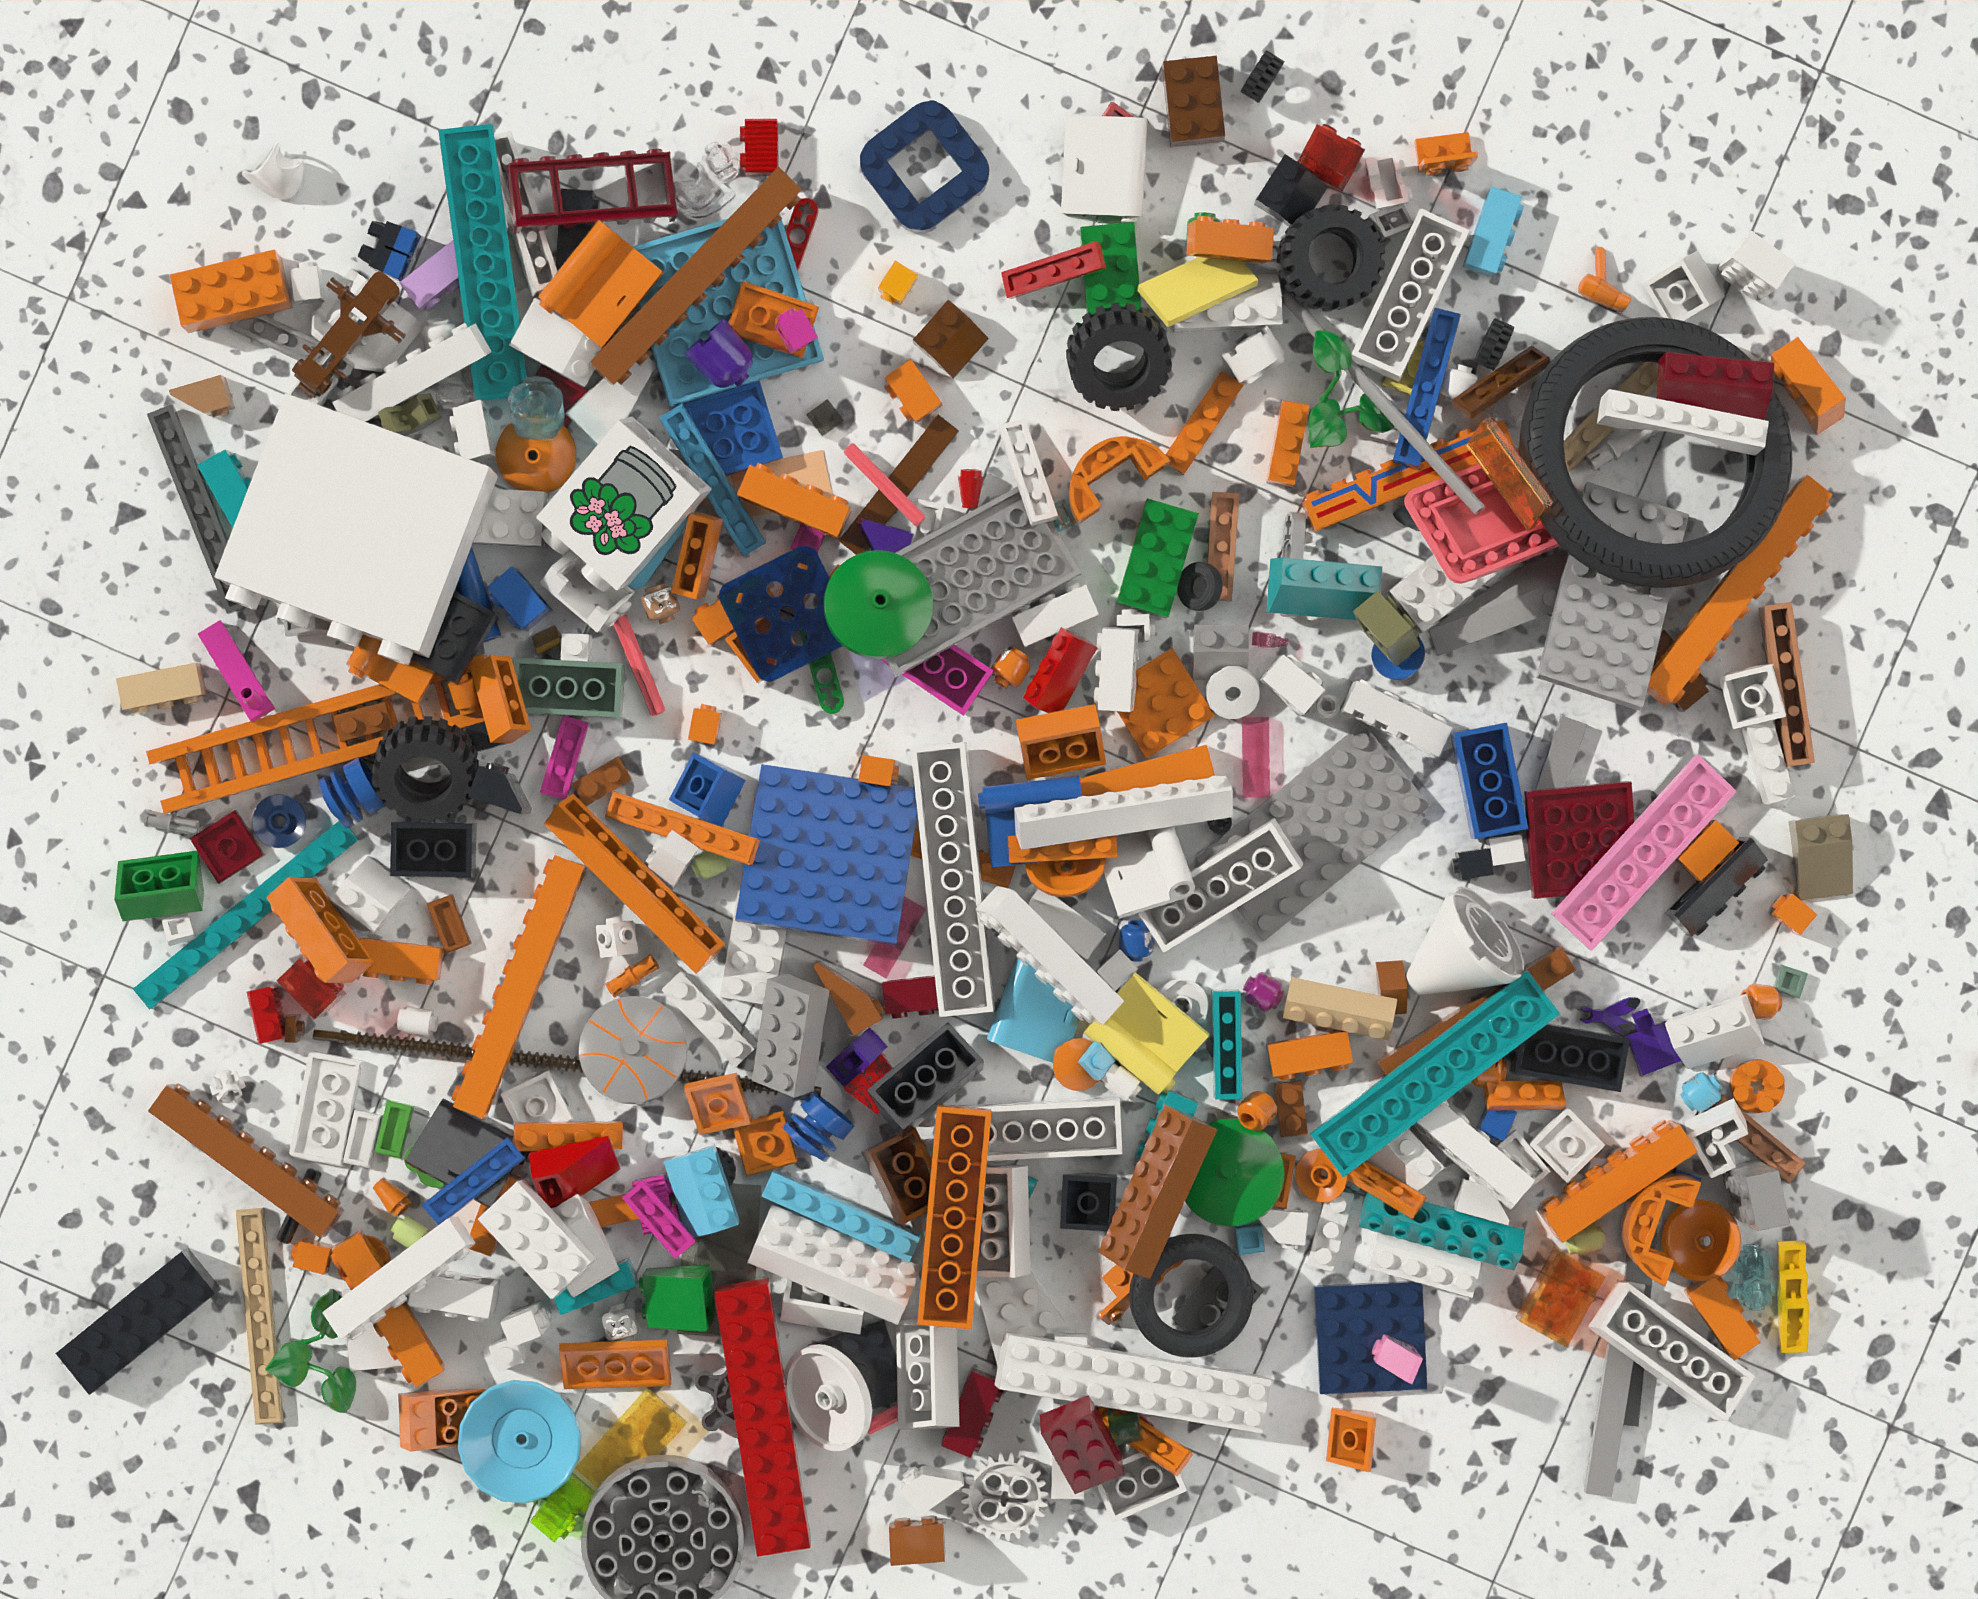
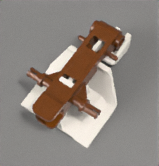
M351 268L340 282L334 277L330 279L334 285L328 281L326 287L330 288L332 292L312 314L311 335L320 342L314 349H311L306 344L302 346L309 355L305 360L302 358L298 360L292 368V372L295 373L294 377L298 379L289 390L292 396L323 406L339 381L333 374L342 380L346 379V376L337 369L342 360L355 369L385 373L383 368L398 361L422 332L424 325L398 305L395 299L399 296L400 289L383 272L378 271L374 273L368 281ZM324 348H325L326 350H328V352H327V354H326L325 356H324L325 352L323 351ZM319 356H324L322 360L318 363L317 359L319 358Z

